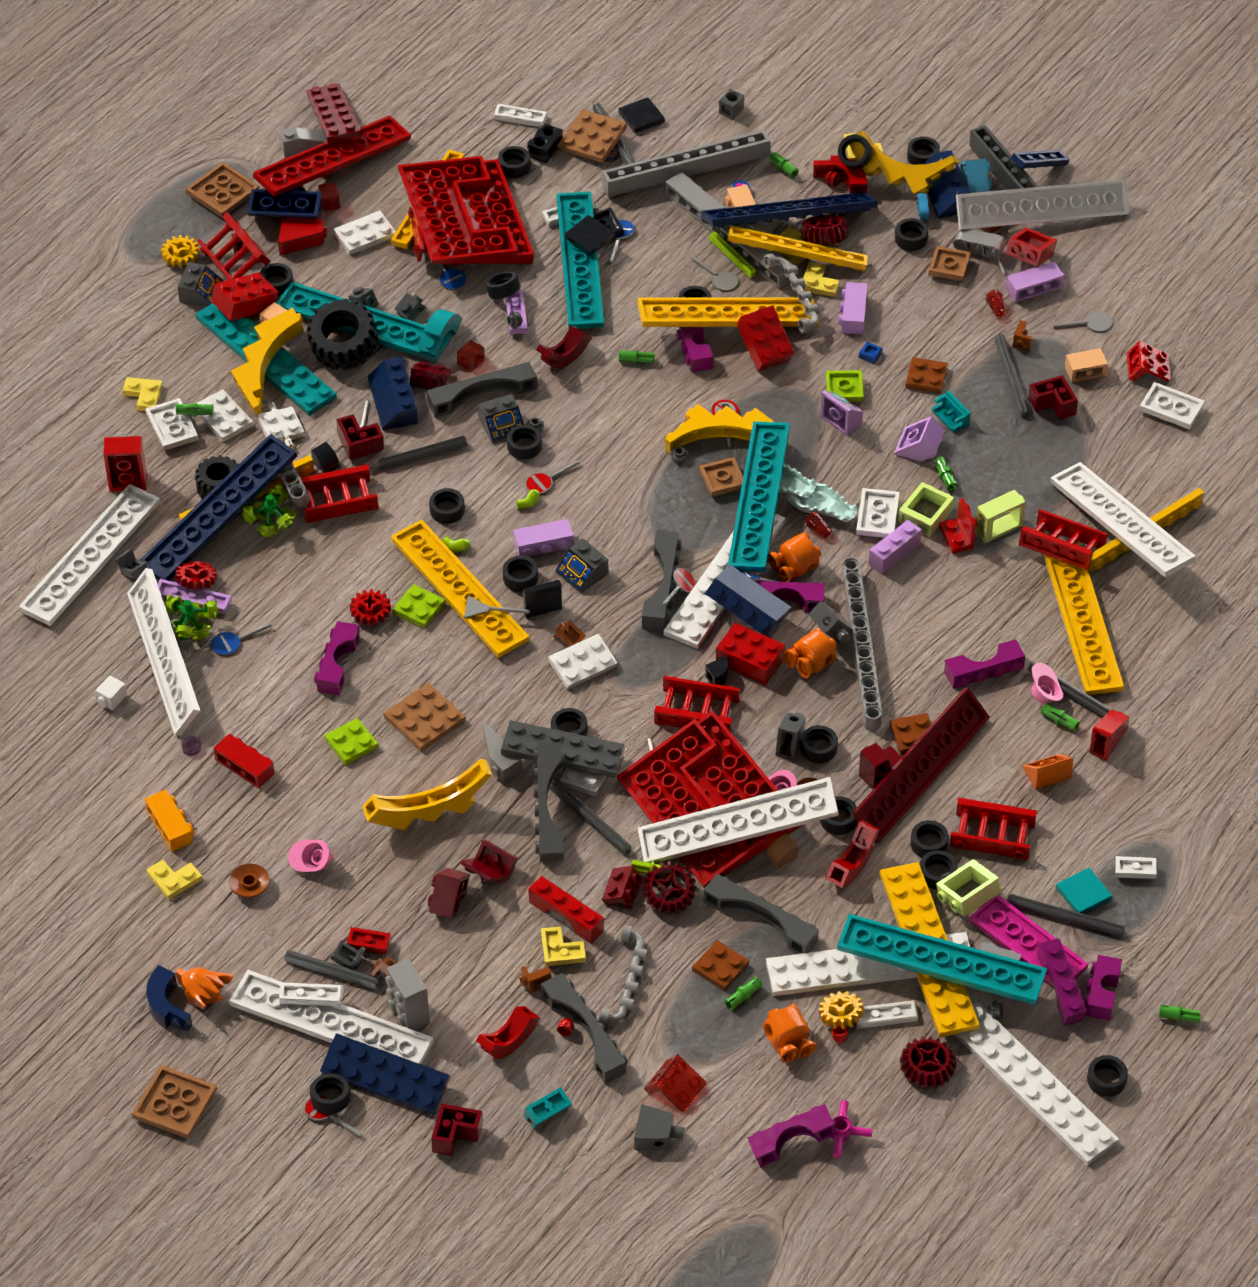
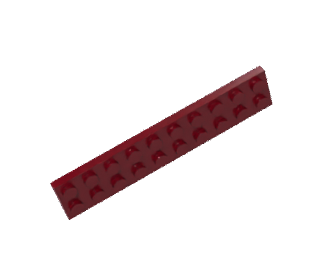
M968 687L963 688L853 811L852 815L858 822L864 821L880 829L874 844L881 842L990 718Z

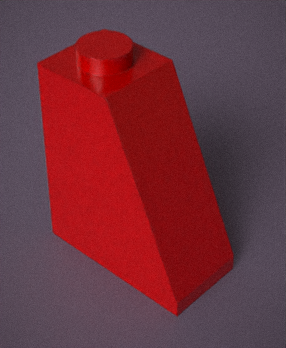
M283 217L278 241L279 254L285 255L324 244V238L328 237V227L325 226L324 219Z
M1111 709L1093 727L1089 753L1107 760L1127 731L1129 716Z

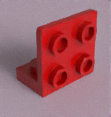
M1139 341L1126 353L1129 380L1135 382L1145 372L1167 382L1171 380L1169 355L1165 351Z
M960 498L957 518L942 521L939 524V528L952 554L973 549L974 541H976L975 529L977 528V521L975 517L972 518L970 506L965 503L963 498Z

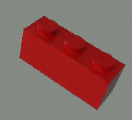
M228 734L213 748L217 762L258 789L274 775L273 761L269 757H264L258 753L254 747H249L243 743L238 737Z

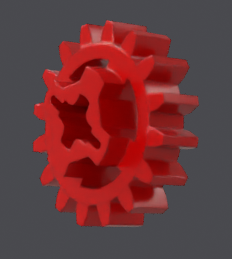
M198 560L193 563L188 561V564L183 563L182 567H177L175 579L177 583H180L181 587L187 586L188 590L190 588H193L194 591L197 588L204 590V587L211 588V585H215L217 572L216 568H212V564L206 565V562L200 563Z
M370 589L368 593L363 590L362 595L356 593V598L351 599L350 612L355 622L360 620L361 625L366 622L368 626H371V623L377 626L378 621L385 622V617L389 618V612H391L390 598H387L386 594L381 595L380 590L376 593L373 592V589Z

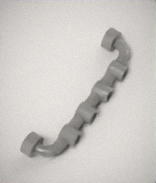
M773 254L764 255V265L767 269L775 268L776 264L784 268V274L787 278L789 277L792 289L796 290L799 302L803 303L806 315L811 318L810 321L808 318L799 319V330L801 333L810 332L811 328L818 322L817 314H819V307L817 304L811 305V292H804V279H797V266H790L785 259L775 257Z
M624 925L621 941L629 943V940L632 939L636 942L632 963L618 1013L610 1014V1010L605 1008L601 1010L599 1023L607 1026L608 1022L615 1023L624 1019L627 1011L632 1012L634 1000L630 998L632 994L636 995L639 983H636L635 980L636 978H641L643 966H639L640 961L645 962L647 950L644 949V940L641 935L632 931L631 926Z

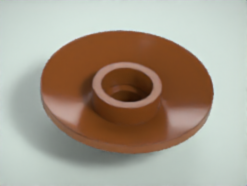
M244 864L233 870L229 877V885L231 890L238 896L245 898L256 897L267 889L269 875L260 865Z

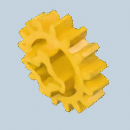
M179 235V238L173 236V240L167 239V244H162L161 254L163 261H166L167 265L172 263V267L179 265V268H182V265L187 266L188 262L195 263L194 259H199L200 249L198 242H195L194 238L189 240V236L182 238V235Z
M838 991L837 995L831 993L830 998L824 997V1003L819 1004V1016L822 1023L826 1022L827 1027L833 1025L834 1029H837L838 1026L845 1029L846 1025L853 1027V1022L859 1023V1018H863L864 1007L861 998H857L855 993L850 996L849 991H846L845 994H841Z

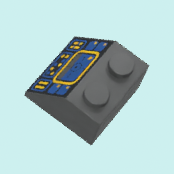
M188 262L177 286L179 302L207 307L212 304L214 284L224 280L206 265Z
M512 394L478 404V419L492 444L506 440L507 434L515 426L524 425L519 406Z
M581 539L567 550L555 572L581 594L609 574L608 559L585 539Z

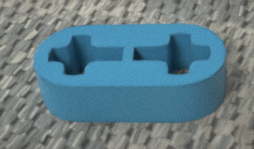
M918 193L916 200L919 220L929 221L926 193Z

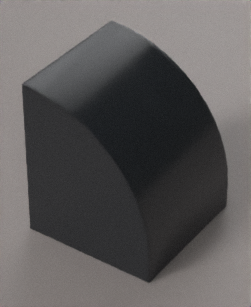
M327 442L311 450L313 464L323 473L334 471L340 467L336 453Z
M726 656L705 665V677L709 683L724 685L727 681L728 660Z

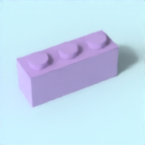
M1054 261L1007 276L1006 290L1016 303L1063 288L1064 274Z
M846 282V289H842L841 300H844V302H841L840 312L843 315H839V325H842V333L863 334L867 283Z
M568 519L513 530L514 544L518 556L531 557L566 550L574 545L573 532Z
M909 520L905 521L869 550V565L883 575L921 544L922 529Z

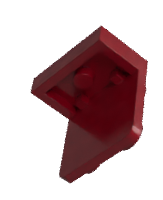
M483 840L475 858L464 859L460 864L465 867L467 872L477 873L483 881L492 883L509 880L519 858L491 842Z

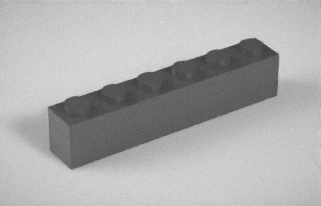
M986 125L970 130L969 146L980 159H987L991 172L1007 190L1039 187L1024 169L1018 168L1016 163L1010 159L1012 155Z

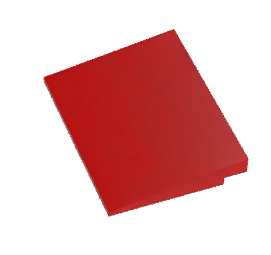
M482 156L398 165L399 174L432 264H533L534 252L498 159L483 160Z
M713 710L699 721L693 719L616 776L652 823L778 791ZM803 825L681 856L680 859L705 888L716 874L723 877L770 847L780 836L785 833L789 835Z

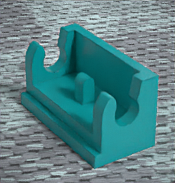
M949 390L934 400L937 405L932 407V412L953 433L970 425L971 412Z
M560 1087L527 1106L524 1117L526 1120H531L532 1128L534 1129L540 1123L570 1108L572 1103Z

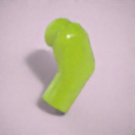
M532 489L525 499L516 500L517 509L534 507L540 498L539 491Z
M446 536L442 540L455 553L465 551L471 545L468 539L453 541Z

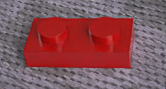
M351 927L346 943L357 950L364 947L365 951L386 954L391 934Z

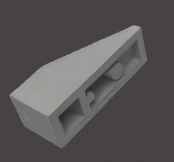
M294 127L278 131L279 144L284 157L293 156L327 142L323 131Z
M484 723L483 737L491 766L490 769L492 774L496 778L499 777L504 783L522 771V759L501 754L504 740L487 723Z

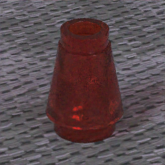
M999 290L988 292L986 302L995 317L1004 316L1003 294Z
M814 511L805 519L807 527L820 536L827 538L832 533V530L820 513Z

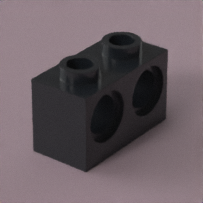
M545 123L541 129L537 130L536 135L527 144L530 157L547 163L558 150L557 145L563 137V130Z

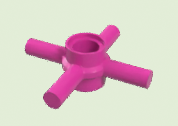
M846 1100L840 1102L839 1115L832 1120L838 1134L832 1136V1139L835 1141L834 1158H841L843 1142H846L850 1135L872 1137L873 1129L851 1125L849 1118H847L849 1102Z

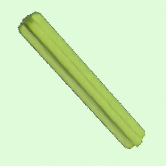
M716 231L709 234V240L748 277L753 278L757 275V270Z

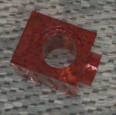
M335 182L318 185V192H321L323 211L340 209V195Z
M472 340L468 341L457 351V364L469 372H472L485 361L484 347Z

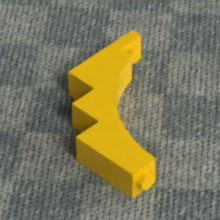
M293 308L255 326L259 341L243 348L247 363L231 370L234 382L256 418H258V414L263 413L261 408L264 406L261 400L264 399V378L272 358L288 340L304 331L302 323H304L300 313L296 314Z

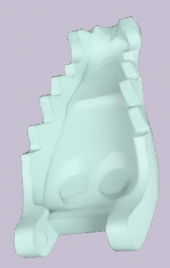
M784 463L779 494H795L804 498L810 497L816 488L815 480L803 477L801 472H798L795 468L792 469L789 464L786 465Z
M816 483L815 491L807 498H798L794 494H790L787 497V501L792 506L806 513L827 515L844 522H850L857 514V506L855 504L852 506L845 502L844 497L840 496L838 491L835 493L833 488H829L827 484Z

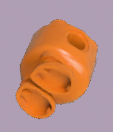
M803 532L784 542L779 548V553H768V562L775 572L778 571V575L783 582H790L795 577H801L818 567L820 564L819 557L822 553L817 546L812 544L809 535Z
M816 628L798 640L791 649L784 651L783 660L790 668H794L797 664L799 674L804 678H809L811 674L819 673L836 661L837 654L835 648L837 643L833 638H829L819 628Z
M791 1004L780 1010L775 1008L768 1012V1018L762 1027L783 1063L793 1061L796 1056L798 1059L805 1058L815 1051L817 1044L813 1040H807L810 1028L796 1004Z

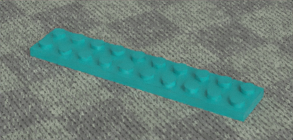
M591 191L556 193L568 329L571 325L580 329L604 327L597 251L590 256L564 238V234L587 215L594 218Z
M292 281L276 304L286 310L293 308L296 314L300 313L303 319L309 320L312 315H315V311L318 308L321 309L323 307V304L327 302L330 304L333 302L332 300L337 299L342 301L344 298ZM366 306L367 310H370L375 321L378 344L436 363L452 339L451 334L447 333L436 357L422 353L418 349L425 335L424 328L426 325ZM343 326L336 329L351 335H355L358 329L351 326Z
M213 303L195 314L196 319L247 362L243 348L259 341L254 328L257 325L248 317L230 321ZM283 347L272 358L267 368L265 379L308 416L337 398V393Z
M753 421L728 565H732L737 570L766 572L790 433V423Z
M852 914L848 915L837 945L838 951L1032 1005L1037 1003L1047 972V968Z

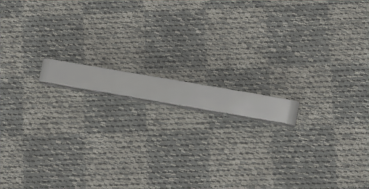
M849 557L843 561L842 579L849 625L853 629L851 641L863 723L867 730L875 731L881 727L882 708L860 562L854 557Z

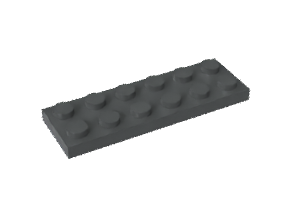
M510 720L501 747V754L534 761L533 750H537V743L561 742L562 767L616 778L625 744Z

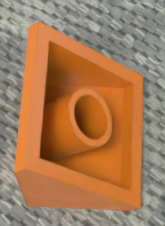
M1056 754L1025 764L1023 769L1036 790L1070 779L1073 758Z

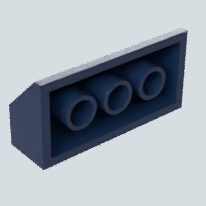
M949 150L935 153L922 165L954 156L953 152ZM958 164L955 165L956 168L950 172L945 171L940 174L941 177L937 180H930L933 187L929 189L927 194L938 218L958 215L956 195L971 193Z
M252 189L247 215L321 219V192L290 190L273 197L266 189Z
M402 357L384 360L367 376L382 430L418 424L417 407Z
M730 564L714 579L705 592V595L769 638L772 637L792 608Z

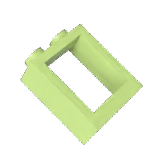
M922 482L899 509L898 523L903 524L909 520L922 529L921 534L930 538L939 528L940 522L944 521L952 512L954 497ZM922 497L941 506L931 519L912 510Z
M1013 490L977 507V528L975 532L985 544L1023 526L1026 504L1023 496L1019 495L1016 490ZM1010 512V514L1005 515V516H1003V517H1001V518H999V519H997V520L994 521L995 518L1000 517V516H1002V515H1004V514Z
M974 859L936 884L938 899L942 903L949 905L955 913L958 912L963 917H966L1002 893L999 878ZM972 879L980 885L964 897H960L954 892Z

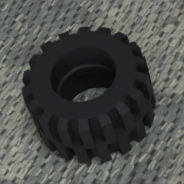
M218 455V457L212 456L210 459H204V463H199L198 468L195 470L197 493L201 499L205 498L239 465V463H236V460H230L228 456L222 457V455Z

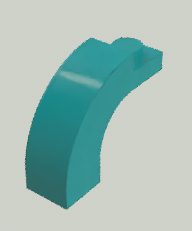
M444 309L435 311L424 328L425 335L418 350L436 357L446 334L449 332L456 335L462 317L457 313Z

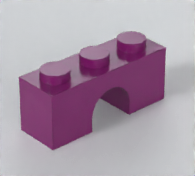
M679 327V330H676L677 340H681V351L686 354L685 362L687 366H690L691 372L713 369V355L709 344L698 345L704 343L703 327Z
M1098 955L1097 962H1092L1090 974H1094L1093 979L1089 978L1087 990L1090 991V995H1085L1084 1000L1085 1007L1087 1008L1086 1016L1111 1020L1116 992L1107 991L1103 987L1118 986L1122 959Z

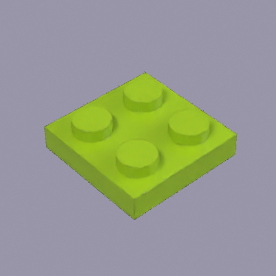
M862 370L826 371V391L837 393L848 402H863Z
M413 584L392 610L393 614L425 629L445 605V599Z
M358 718L324 735L325 741L344 765L378 748L377 741Z

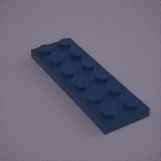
M337 1033L320 1069L322 1074L340 1075L349 1084L433 1115L437 1111L451 1077L449 1074Z

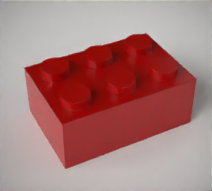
M258 272L214 284L211 302L230 321L260 314L272 303L277 302L278 291Z
M774 305L748 313L739 318L737 326L757 372L791 360L794 351Z
M142 436L104 437L103 456L109 491H123L129 484L146 490L147 469Z
M734 623L716 647V660L726 656L729 669L766 685L784 661L785 644L738 623Z

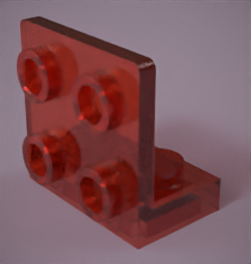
M677 1054L663 1063L644 1090L649 1095L656 1091L661 1092L681 1112H684L704 1088L706 1081Z

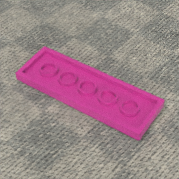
M999 895L982 905L969 916L970 923L1001 947L1022 954L1021 961L1041 966L1037 956L1040 943L1056 939ZM1062 944L1074 978L1077 979L1088 969V963ZM1046 972L1044 980L1054 987L1049 974Z

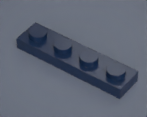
M1060 150L1013 153L1010 158L1020 169L1066 166L1070 161Z

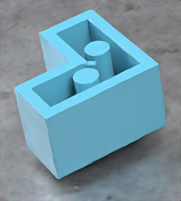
M986 158L960 161V170L971 193L989 192L992 189L991 179H988L990 164Z

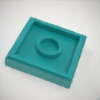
M1090 867L1056 884L1058 892L1070 907L1078 913L1084 914L1112 900V894Z

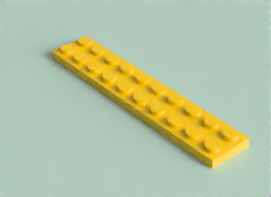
M798 297L638 298L637 300L642 327H738L737 322L741 316L774 305L783 327H798L799 319L808 318L809 321L811 320L810 316L806 315L803 303L799 302Z
M422 519L391 536V541L497 658L529 641V635L508 612L489 611L464 619L468 596L490 607L502 606Z
M1043 554L1084 692L1087 695L1123 691L1124 684L1088 569L1086 570Z
M919 862L880 870L879 875L898 927L948 941ZM915 972L939 1038L979 1029L980 1024L964 985Z

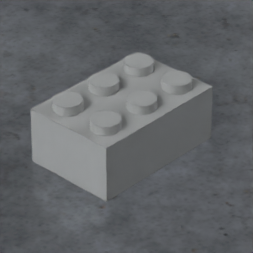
M409 958L387 967V977H385L388 986L386 993L389 997L387 1004L391 1012L395 1011L398 1024L411 1030H416L429 1024L427 987Z

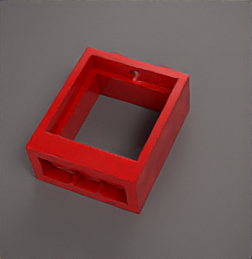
M1026 227L1010 238L1006 254L1034 266H1039L1053 256L1057 239Z

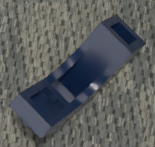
M158 965L150 975L146 987L150 1013L154 1020L163 1028L167 1029L172 1024L177 1029H183L188 1032L193 1026L191 1014L173 1006L167 1001L168 996L177 986L176 975L174 972Z

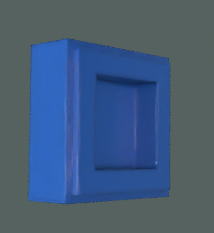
M866 342L860 350L858 357L875 364L883 353V348Z

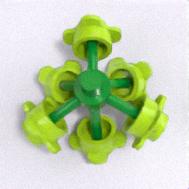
M277 484L275 488L268 490L264 503L256 502L254 507H243L242 515L245 521H249L250 524H253L255 520L264 519L266 522H262L256 530L260 531L264 537H272L273 534H278V531L275 530V524L270 522L271 514L275 513L278 520L276 523L278 530H288L294 524L293 520L297 512L294 509L290 510L287 507L280 509L277 504H281L283 500H287L290 497L289 493L283 489V486Z
M168 595L165 602L167 613L172 612V614L176 615L182 610L180 619L170 621L175 637L186 641L190 637L193 640H203L209 636L211 626L205 623H198V620L201 618L216 619L219 609L215 601L209 600L204 603L203 608H200L199 603H191L190 600H185L183 606L180 596L173 597V595ZM188 621H189L190 624L195 625V626H194L193 628L189 627V626H188Z

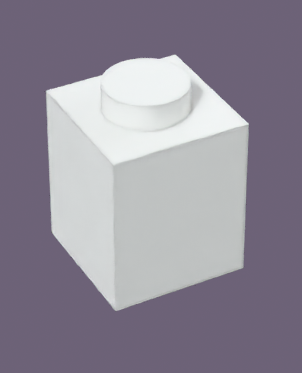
M111 675L95 690L98 704L112 711L127 696L125 683Z

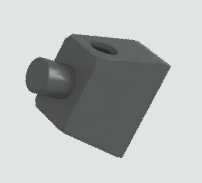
M820 601L808 615L838 643L848 642L853 631L851 626L841 614ZM827 617L831 618L830 624L825 620Z
M786 713L778 728L776 756L791 760L795 759L801 745V736L805 729L806 718L803 714ZM792 737L791 744L787 742V739Z
M641 1104L634 1137V1149L667 1150L669 1149L671 1138L683 1140L685 1127L673 1126L674 1115L672 1113Z

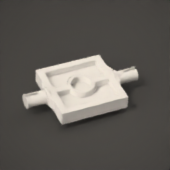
M271 402L268 403L267 407L270 412L258 414V421L266 438L272 434L293 450L295 446L292 440L304 437V430L293 407L278 410L274 402H272V405Z

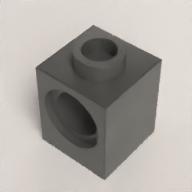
M729 89L719 100V113L731 119H734L744 108V95L732 89Z

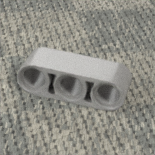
M973 229L959 230L953 241V246L957 250L990 258H999L1007 244L1003 236Z
M291 462L279 475L294 504L302 508L308 505L310 497Z

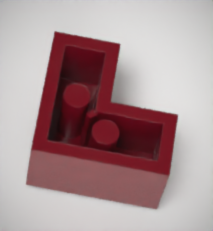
M1063 375L1030 384L1028 400L1035 412L1052 407L1059 420L1076 415L1078 399Z
M354 414L337 419V434L349 460L384 450V436L378 423L360 428Z
M877 743L866 746L860 751L859 776L873 790L902 757L891 745L885 749H882Z
M446 868L438 872L437 875H434L432 880L434 890L428 899L429 913L449 918L457 916L460 898L467 892L470 873Z
M441 1103L431 1137L432 1152L453 1156L457 1139L478 1142L483 1127L482 1111Z

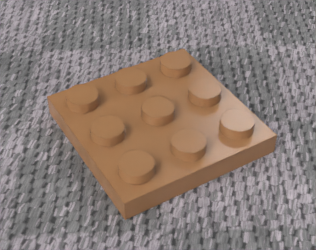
M582 109L558 143V150L603 163L627 129V123Z
M222 162L188 186L186 194L223 218L222 216L226 212H232L250 198L251 190L259 189V186Z
M429 683L383 713L384 718L420 752L466 721V716Z
M160 1065L133 1110L132 1118L189 1139L216 1093L217 1085Z

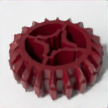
M828 214L820 217H809L802 222V239L806 242L820 245L840 243L848 237L847 221L841 216Z
M671 861L668 862V866L661 862L660 868L654 865V872L648 870V877L643 879L645 883L642 885V890L645 891L643 897L648 898L646 901L648 905L653 904V910L659 907L660 914L664 910H667V915H671V910L678 914L679 908L685 911L686 905L690 906L692 904L691 899L696 897L694 892L697 891V886L694 885L696 883L695 878H691L692 872H686V866L680 869V863L678 862L675 866H672ZM670 875L667 879H660L663 876ZM677 877L684 882L686 889L676 883ZM671 883H672V887H673V888H670V890H668V893H667L666 888H669V886H671ZM653 887L657 888V891L662 892V899L656 896ZM672 897H679L677 900L669 901Z
M931 1035L928 1039H924L922 1036L920 1041L914 1038L912 1043L908 1042L906 1048H903L900 1057V1069L904 1072V1078H909L910 1084L916 1082L917 1088L920 1085H924L925 1090L928 1086H932L935 1089L936 1084L942 1087L944 1082H949L950 1077H953L956 1068V1056L953 1053L952 1047H947L946 1041L940 1043L939 1038L932 1040ZM939 1058L944 1062V1066L938 1061ZM913 1059L916 1060V1063L918 1064L917 1067L913 1064Z

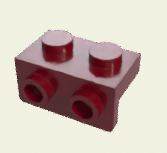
M420 361L411 368L410 386L427 389L446 385V380L451 375V368H446L442 364L433 366L429 365L428 362Z
M633 866L613 868L602 901L605 905L623 903L627 909H632L642 882L641 875Z

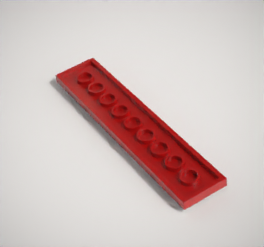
M389 115L361 127L362 137L332 143L324 142L254 171L253 178L275 197L411 139V134Z

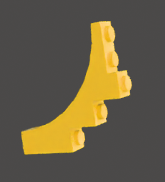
M865 131L856 133L868 140L872 146V158L863 167L866 176L875 177L882 170L889 185L896 187L905 183L906 179L911 191L915 195L918 193L927 194L929 189L933 187L930 180H937L941 177L940 174L945 171L950 172L956 168L955 165L959 163L955 156H949L941 161L924 165L901 163L884 154L872 142ZM852 142L849 146L858 161L863 157L865 148L860 142Z
M697 404L686 412L685 422L681 423L674 432L666 436L665 450L670 453L676 447H682L693 441L714 437L730 436L731 438L750 441L753 421H774L757 408L747 412L742 418L728 406L712 415L701 405Z
M479 759L470 769L441 786L403 796L373 794L362 806L367 822L405 830L415 818L435 822L445 810L464 814L475 802L473 795L492 776L487 760Z

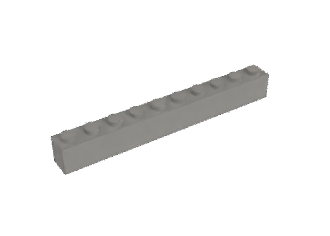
M761 130L602 171V187L607 196L612 197L666 183L667 180L681 172L690 177L770 156L771 140L766 131Z
M681 172L666 181V195L711 233L716 231L775 287L780 290L791 283L789 277L785 276L784 268L781 265L776 264L775 268L767 269L764 265V255L773 254L775 257L785 259L781 253L728 241L730 225H723V228H713L701 218V211L725 207L719 204L711 195L707 194L702 187L695 184L690 177ZM740 223L739 226H736L749 229V227L743 223ZM787 261L790 264V266H794L793 263Z

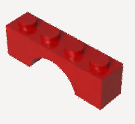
M540 876L528 888L530 904L544 913L547 910L559 913L571 924L575 934L590 944L604 932L603 916L543 876Z

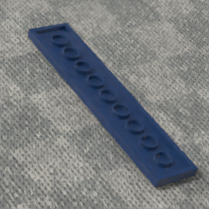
M866 192L703 210L701 211V218L713 228H723V225L739 226L740 223L756 224L757 221L773 222L774 219L786 221L791 217L803 219L808 215L820 217L825 213L836 215L842 211L853 213L859 209L870 211L871 208L878 207V201Z
M270 434L150 549L140 561L146 563L147 567L153 570L156 577L169 581L176 575L177 567H182L183 563L187 564L243 510V507H246L298 457L297 453Z

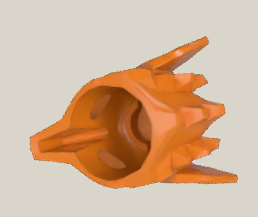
M195 967L188 971L178 968L175 971L177 982L184 988L189 1004L191 1003L194 1007H200L203 1010L207 1004L219 1003L223 997L219 989L224 988V984H229L233 979L232 975L211 972L201 967Z

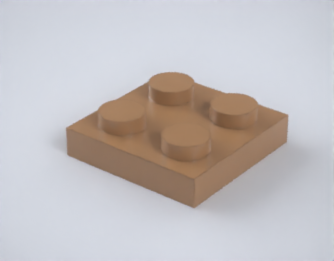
M936 246L928 275L963 282L971 252Z
M734 457L699 466L700 474L711 497L741 490L743 475Z

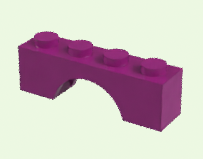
M755 581L779 599L799 604L804 612L810 613L820 601L824 602V583Z
M337 621L335 628L331 629L330 642H327L325 645V656L320 659V670L314 676V683L317 684L318 692L340 695L345 677L344 669L337 665L336 661L340 656L356 651L360 639L359 625Z
M1015 639L998 644L997 654L987 661H973L964 655L946 659L944 673L953 689L964 687L974 682H981L991 677L1001 676L1002 674L1024 668L1025 654Z
M1060 938L1040 943L1037 956L1041 966L1047 968V973L1054 985L1057 1009L1063 1025L1067 1026L1084 1021L1087 1010Z
M823 1104L821 1106H814L805 1113L796 1114L791 1119L782 1123H776L764 1131H757L748 1137V1141L761 1168L779 1160L783 1145L792 1137L807 1135L820 1142L838 1134L826 1105Z

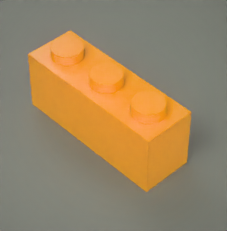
M165 789L144 798L146 811L171 852L193 843V827L190 823H186L185 814L182 809L178 810L177 802L173 795L170 796Z

